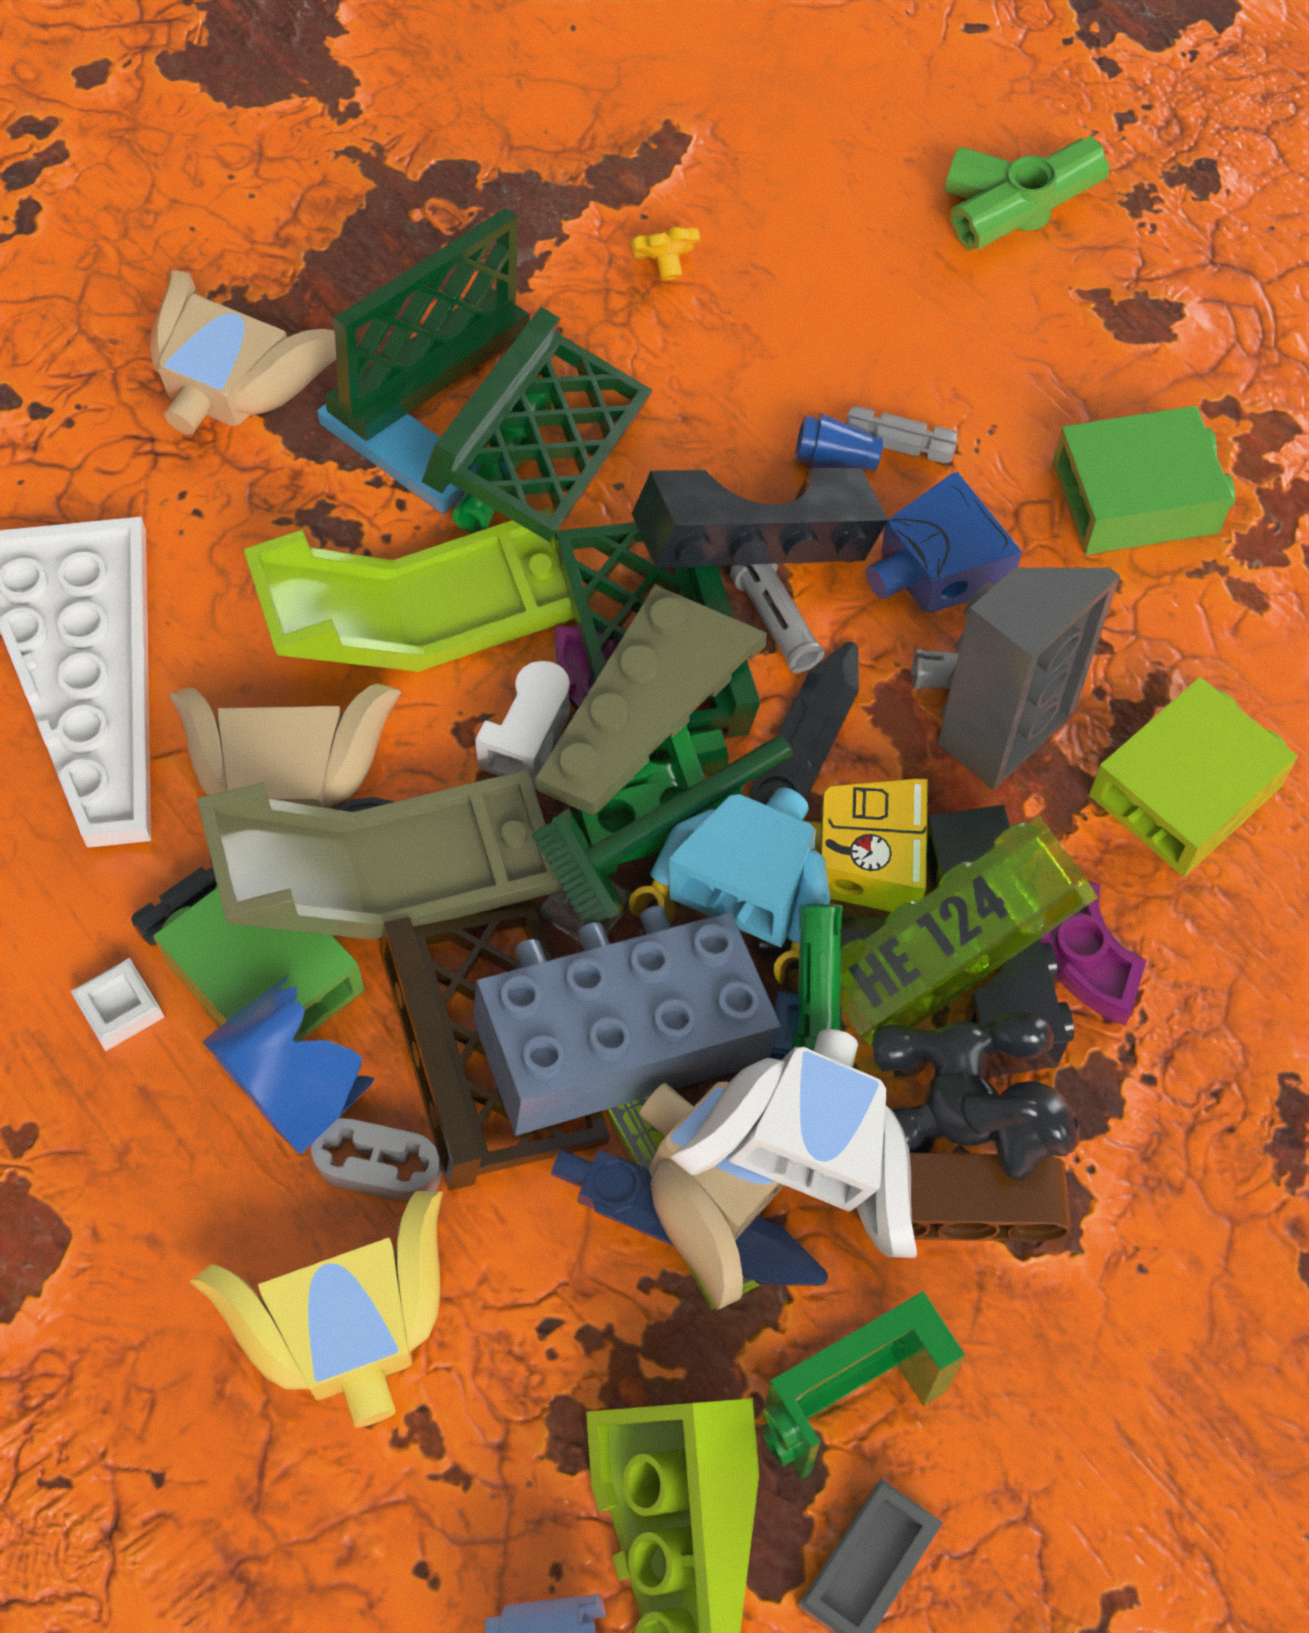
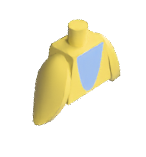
M416 1191L410 1198L398 1228L396 1255L390 1237L258 1284L263 1300L238 1275L214 1264L209 1265L189 1282L214 1304L248 1359L266 1379L286 1390L310 1389L316 1400L325 1399L344 1392L354 1427H364L380 1422L396 1413L385 1376L407 1369L413 1365L411 1351L428 1339L438 1317L440 1266L437 1246V1219L443 1191Z

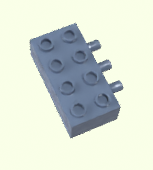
M652 906L644 910L640 915V921L646 935L613 944L609 943L602 924L599 922L588 923L578 931V937L584 951L550 961L546 960L538 940L527 939L515 947V954L520 964V969L477 980L472 1019L515 1136L651 1096L663 1083H666L675 1090L741 1071L760 1060L770 1057L781 1025L731 912L672 928L664 908Z

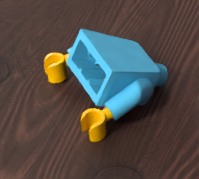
M788 788L777 789L766 805L737 794L729 796L716 810L709 809L678 823L672 828L650 872V875L654 878L652 885L642 886L631 894L629 899L631 913L640 918L641 913L646 910L648 904L652 900L657 899L658 906L664 908L671 924L676 915L674 903L676 901L710 917L731 912L738 929L778 947L783 945L787 937L789 940H792L791 949L779 956L774 964L775 977L780 984H783L787 965L792 961L799 960V905L829 904L830 902L825 858L815 851L816 830L810 823L803 821L809 810L808 803L799 793Z

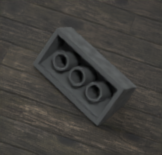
M1013 568L995 585L990 582L983 584L967 602L964 608V614L967 616L965 629L955 647L956 651L959 652L957 664L948 679V685L951 686L949 698L940 713L943 723L938 745L992 790H995L1074 715L1120 575L1111 568Z

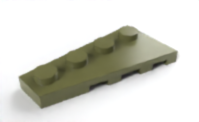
M655 585L536 776L537 791L595 816L649 762V755L668 736L673 738L689 723V715L708 696L712 695L715 697L731 681L732 673L747 658L752 660L766 646L767 633Z

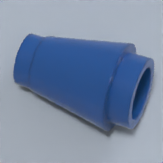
M821 412L817 418L804 415L798 433L794 460L807 463L808 470L811 468H862L863 471L875 472L881 458L883 438L873 436L871 433Z

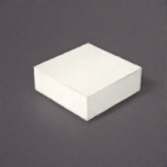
M130 958L70 991L105 1051L164 1018L159 1005Z

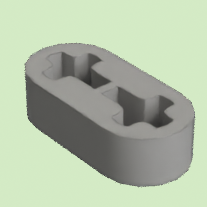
M338 1118L311 1146V1154L319 1175L326 1183L337 1188L400 1202H409L416 1191H436L441 1181L442 1167L436 1146L427 1137L418 1133L355 1119ZM345 1140H353L356 1153L371 1158L366 1160L357 1157H347L343 1167H336L332 1154L328 1150L341 1149ZM410 1154L419 1155L422 1168L426 1169V1172H414L410 1182L401 1181L397 1167L383 1163L384 1161L406 1164Z

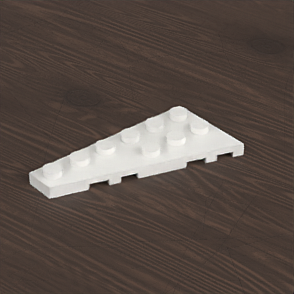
M142 517L0 530V632L87 848L151 841L146 529Z

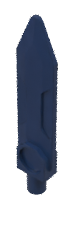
M560 1150L550 1175L580 1187L581 1190L577 1202L592 1208L594 1212L674 1247L662 1228L654 1209L651 1192L652 1178L647 1168L598 1150L593 1162L566 1150ZM756 1217L735 1241L740 1255L742 1275L756 1281L755 1283L760 1285L822 1286L828 1280L826 1270L783 1227L760 1217Z

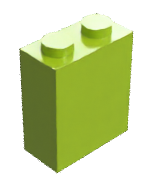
M1200 676L1100 765L1089 796L1180 875L1185 877L1283 786L1298 756L1287 747L1284 740L1278 734L1264 729L1243 712L1229 694L1216 690Z

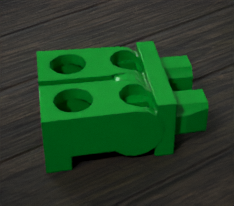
M685 726L673 738L668 736L649 755V762L595 816L570 806L572 815L590 846L597 844L705 779L703 774L715 772L727 766L729 757L721 729L689 733L687 726ZM740 787L696 815L709 809L716 810L731 795L740 794L744 796L742 788ZM671 830L604 869L607 875L617 872V864L657 853L660 854Z

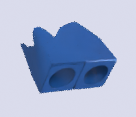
M287 974L279 982L235 1013L202 1043L234 1082L243 1090L244 1094L274 1130L298 1154H302L372 1085L375 1078L357 1076L361 1067L362 1056L352 1049L328 1040H293L303 1021L305 1009L299 1002H294L297 998V986L279 991L289 975Z

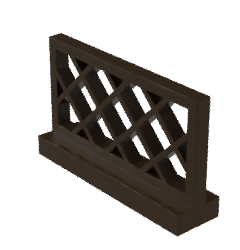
M534 903L413 927L410 917L384 922L380 954L448 1191L474 1185L477 1175L557 1157L561 1149L574 1153L608 1144L610 1139L603 1113L600 1111L584 1116L588 1129L565 1134L553 1126H548L524 1133L516 1146L488 1152L482 1127L488 1117L494 1111L507 1119L509 1118L497 1086L493 1093L467 1080L464 1066L473 1052L477 1051L484 1056L486 1054L477 1030L473 1033L450 1020L446 1008L457 992L473 1001L475 1000L476 985L466 980V977L479 957L507 972L521 968L517 959L489 945L490 940L498 930L523 926L527 939L538 940L546 960H553ZM482 934V936L480 937V939H478L477 937H475V936H473V935ZM450 940L471 952L457 974L432 961L427 945ZM438 982L448 987L443 995ZM456 1040L466 1045L461 1054H459ZM473 1100L484 1105L479 1115H477ZM534 1134L543 1138L542 1140L530 1142Z

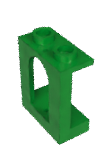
M922 1291L772 1379L763 1415L767 1424L760 1427L761 1434L778 1464L784 1467L791 1462L802 1480L811 1474L821 1443L808 1419L897 1366L921 1404L925 1406L948 1391L965 1354L925 1292Z

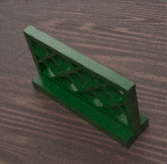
M507 208L502 209L333 317L338 387L326 394L328 413L367 442L515 341L530 321V314L516 305L517 215ZM497 239L486 261L482 262L481 260L490 244ZM457 265L444 289L439 288L449 270ZM475 270H480L465 297H461ZM495 279H496V290L491 287V286L493 285ZM415 292L403 315L398 316L397 314L407 296ZM434 296L438 297L424 324H420L419 322ZM372 320L359 344H356L355 330ZM391 324L395 325L396 327L381 352L376 351ZM414 332L417 333V335L411 338ZM370 361H374L373 364H371L370 366H368V364L370 363Z
M540 307L435 443L421 482L441 494L451 483L548 542H551L555 532L560 529L645 406L653 390L555 332L561 318ZM556 355L576 367L579 376L557 377L551 363L552 359ZM600 390H614L631 400L629 405L606 406ZM586 391L591 407L569 409L563 392ZM549 393L555 410L532 411L526 395ZM598 423L604 439L582 441L576 424ZM561 425L567 442L544 443L538 427ZM524 428L530 445L506 446L500 429ZM574 457L580 475L557 476L550 459ZM536 460L542 478L518 479L512 462ZM498 463L504 481L489 482L470 471L474 464ZM548 493L555 511L550 518L530 507L524 495Z
M635 522L556 531L554 544L593 684L608 662L604 660L603 650L611 640L619 644L627 631L622 626L633 612H639L645 602V596L655 584L734 618L718 566L669 568L670 573L666 572L667 568H655L654 564L630 551L636 542H644ZM593 547L610 558L596 572L577 561L573 549ZM619 563L646 578L635 593L608 579ZM582 582H584V583L587 584V586L585 587V589H584V586H583V583H582ZM597 590L624 606L612 622L589 608L588 602ZM596 631L602 634L599 639ZM747 659L732 673L731 681L715 697L712 695L708 696L711 709L693 711L689 715V723L686 725L689 732L722 728L725 738L749 735L760 705V698Z

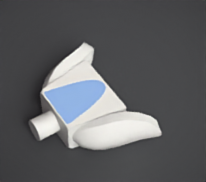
M834 1029L822 1030L818 1033L813 1051L805 1047H794L782 1060L766 1058L742 1069L724 1089L694 1137L671 1156V1160L693 1176L715 1167L730 1154L728 1162L848 1212L857 1207L866 1233L880 1252L886 1257L916 1258L917 1249L911 1211V1165L906 1137L893 1111L885 1106L886 1087L882 1081L852 1068L858 1043L853 1036L846 1032Z

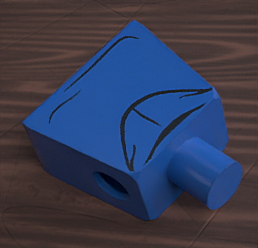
M956 471L890 517L885 525L881 548L883 560L868 566L866 576L871 589L880 599H885L906 588L923 611L933 613L969 601L975 591L987 582L995 585L1013 568H1018L1022 551L958 471Z

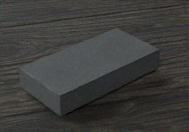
M880 1479L805 1593L797 1609L830 1633H874L943 1522Z

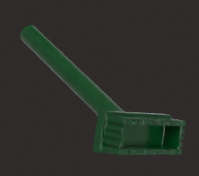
M777 735L593 846H590L569 808L555 816L552 822L535 831L532 837L534 841L537 840V846L541 847L540 851L543 855L545 854V859L550 863L551 870L554 869V875L558 876V882L562 883L563 890L567 892L568 899H571L572 906L575 905L574 909L577 913L579 912V918L584 921L583 924L599 922L606 917L611 919L622 912L625 904L604 869L671 830L678 823L691 818L792 756L791 747L783 736Z

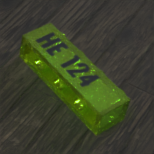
M1040 816L1028 824L1019 823L1010 827L997 838L994 848L973 863L964 862L955 866L942 877L940 886L920 901H909L900 905L888 915L885 920L886 925L865 940H853L840 948V1006L858 1034L871 1046L875 1029L885 1025H900L912 1029L1098 898L1086 877Z

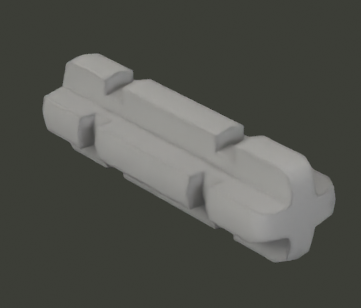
M857 405L852 406L848 413L847 424L871 433L873 436L882 437L883 448L916 457L920 456V452L928 453V460L944 464L950 463L954 456L958 441V433L955 430L935 426L934 431L928 430V423L885 412L882 413L881 417L874 416L875 410Z

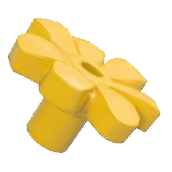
M673 227L669 229L667 234L663 232L654 233L649 236H637L630 243L635 259L641 260L650 257L657 260L660 278L662 281L682 277L679 255L692 251L694 249L693 244L701 242L699 229Z

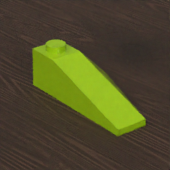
M753 1398L586 1412L591 1488L598 1511L610 1512L621 1549L620 1552L612 1556L619 1581L630 1579L641 1616L635 1633H740L759 1481Z

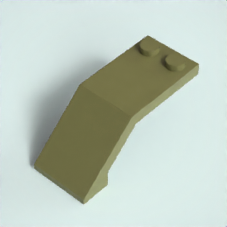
M528 769L357 812L269 799L264 782L197 798L223 912L228 924L374 940L382 938L384 922L410 917L413 927L460 918L563 891L562 883L558 882V876L556 877L553 873L554 869L551 870L550 863L545 859V854L543 855L540 851L541 847H538L536 844L537 840L534 841L532 837L535 831L546 824Z

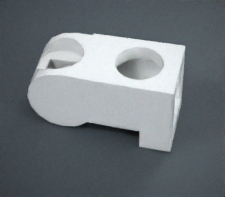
M548 661L532 662L523 667L517 674L515 682L516 698L502 725L485 720L475 739L478 769L498 776L528 769L533 786L536 789V776L559 741L571 711L568 695L570 689L568 674L561 666Z

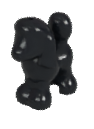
M1011 1011L984 1026L974 1022L960 1021L935 1030L911 1029L900 1025H885L875 1029L872 1041L873 1055L876 1065L881 1071H894V1077H909L923 1071L929 1062L935 1066V1076L927 1089L924 1104L891 1109L903 1128L909 1153H930L935 1140L941 1137L946 1138L951 1143L964 1146L985 1144L993 1140L995 1141L1001 1170L1009 1179L1023 1181L1032 1173L1040 1161L1053 1156H1066L1074 1152L1079 1142V1126L1074 1109L1064 1095L1054 1087L1036 1081L1016 1082L1005 1089L1000 1095L986 1079L989 1058L995 1053L1020 1060L1038 1058L1047 1053L1052 1048L1054 1034L1049 1022L1039 1014L1027 1011Z

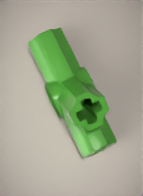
M1089 136L1085 139L1079 138L1045 158L1024 156L1016 159L1014 162L959 147L952 159L945 192L968 199L951 208L950 222L955 229L958 241L968 251L974 248L979 250L1015 229L1027 231L1042 228L1049 222L1053 208L1108 178L1110 164L1105 158L1103 146L1092 136Z

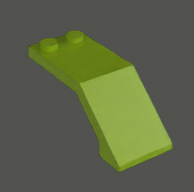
M551 508L539 511L549 518L553 514ZM513 520L395 560L311 548L303 529L244 549L274 649L277 655L420 672L575 619L554 544L555 536L551 542H548Z

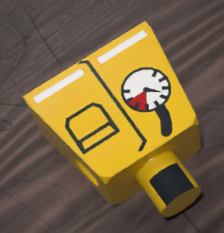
M928 779L837 785L824 789L820 822H805L810 823L816 830L815 851L825 858L830 899L906 916L919 917L926 890Z

